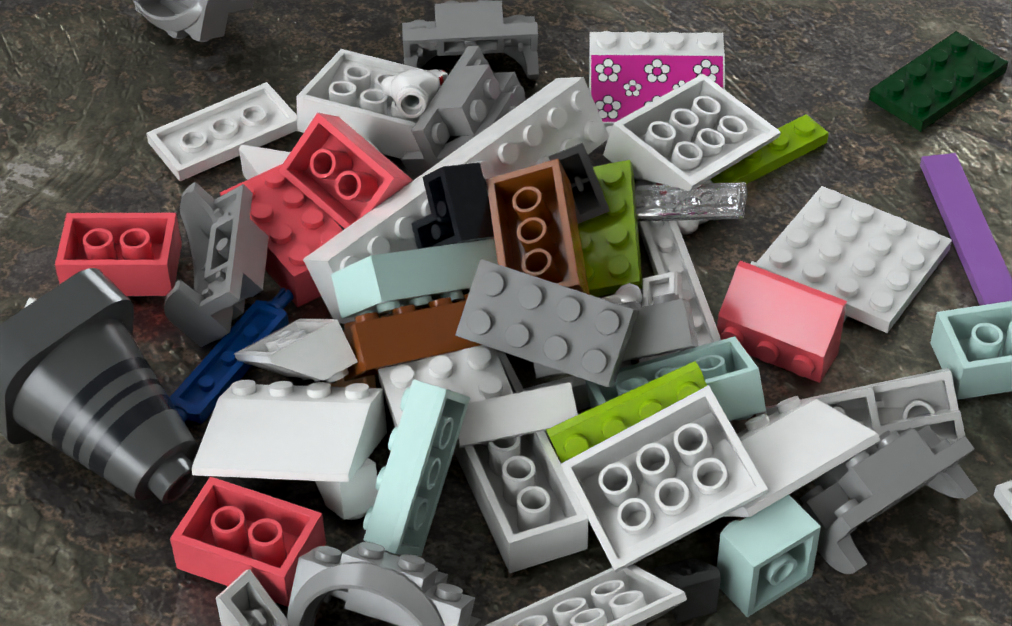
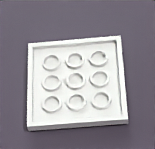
M821 186L755 263V266L846 300V316L888 333L949 252L952 239L908 222L901 217L874 208L869 204L840 194L835 190Z

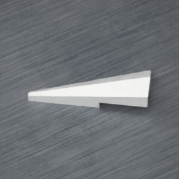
M949 368L800 399H818L877 432L878 436L888 430L891 433L897 431L900 434L910 427L918 431L926 425L931 427L941 441L947 439L950 444L965 436L961 412L958 408L952 374ZM776 405L767 406L766 411L756 413V416L761 414L769 416L778 411Z

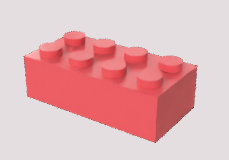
M281 164L220 192V196L242 184L253 193L250 219L269 236L265 270L281 288L292 292L294 296L292 301L297 307H300L321 296L303 259L342 232L343 229L333 218L278 171L282 166Z

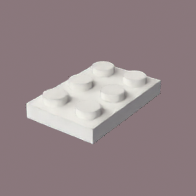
M484 345L378 369L379 381L395 427L399 426L403 413L400 408L403 393L408 387H411L413 379L470 397L469 402L514 394L496 349Z

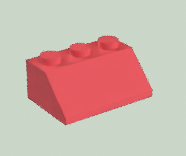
M740 260L718 315L717 330L721 340L735 336L750 356L820 383L839 352L847 301Z

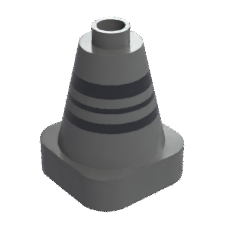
M89 268L80 271L0 324V433L11 444L24 443L38 436L136 500L142 501L156 495L164 504L171 503L181 497L198 478V476L192 475V459L197 451V442L133 339L134 305L132 301L99 269Z

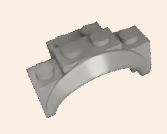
M133 0L135 10L142 14L150 23L165 30L169 36L183 39L190 35L192 39L200 42H207L210 39L224 36L228 13H237L240 10L253 8L254 0Z
M478 0L477 2L461 3L447 1L435 4V21L414 20L402 23L404 65L422 69L435 56L462 55L468 46H480L483 54L505 53L511 56L522 66L527 78L530 80L539 79L537 53L538 25L535 22V16L513 15L503 18L502 0Z
M468 46L411 130L420 151L406 152L401 161L414 177H419L526 100L525 92L515 72L493 73L480 46ZM450 136H460L454 139L453 141L446 143Z
M194 182L186 188L181 197L180 215L187 232L192 254L194 290L181 279L175 282L174 288L165 298L164 312L172 324L200 347L222 339L225 335L229 334L232 320L244 313L245 299L253 297L263 290L269 236L250 219L253 193L244 184L214 199L199 184Z
M929 425L918 431L910 427L900 434L897 431L891 433L888 430L879 436V442L822 474L814 482L816 487L803 495L800 500L803 503L801 507L821 526L817 550L824 560L835 570L844 574H853L867 565V562L856 548L850 533L855 531L857 526L863 522H870L925 485L946 496L963 498L964 500L978 491L959 466V463L975 450L966 436L950 444L947 439L941 441Z
M361 542L342 553V556L340 550L329 546H318L298 558L287 614L288 626H314L322 601L330 602L332 596L346 602L344 609L398 626H480L481 619L471 616L475 597L462 594L463 590L458 586L446 584L448 574L438 572V568L431 563L425 562L421 557L410 554H402L399 557L396 554L385 551L383 546L372 542Z

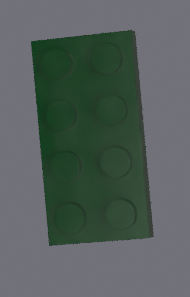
M955 31L872 87L869 93V100L921 132L1004 74L1007 70L1008 61Z

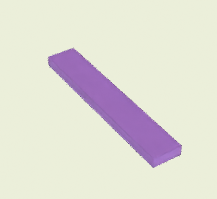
M956 153L923 156L920 167L979 305L1012 301V278Z

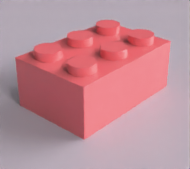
M318 112L278 170L344 229L413 181L341 118Z
M67 213L55 261L59 284L80 271L97 268L126 296H167L175 286L182 246L176 213Z
M211 476L170 537L177 569L229 586L245 570L250 569L272 600L287 607L290 602L298 558L318 546L326 545L322 513Z

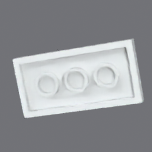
M266 82L149 131L146 134L150 146L176 178L182 181L240 156L239 148L241 144L261 147L297 131V115Z

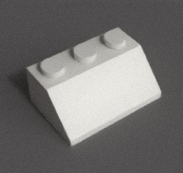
M300 318L234 353L237 361L277 374L301 378L302 380L313 379L314 382L326 380L327 383H332L345 377L349 373L347 368L358 362L337 319Z

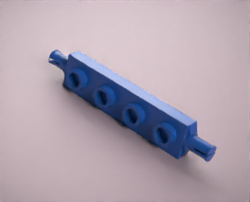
M281 288L279 293L268 302L256 300L231 328L230 333L218 342L169 397L184 422L190 420L202 424L213 412L218 398L232 383L239 381L252 367L250 364L237 361L234 353L289 324L288 314L284 308L294 299L290 290Z

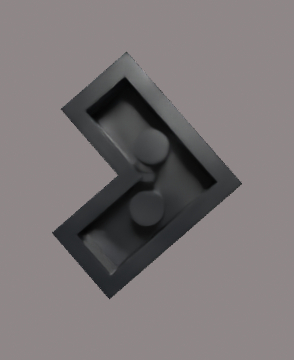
M480 162L443 166L422 177L431 214L411 223L417 249L494 238L487 184Z

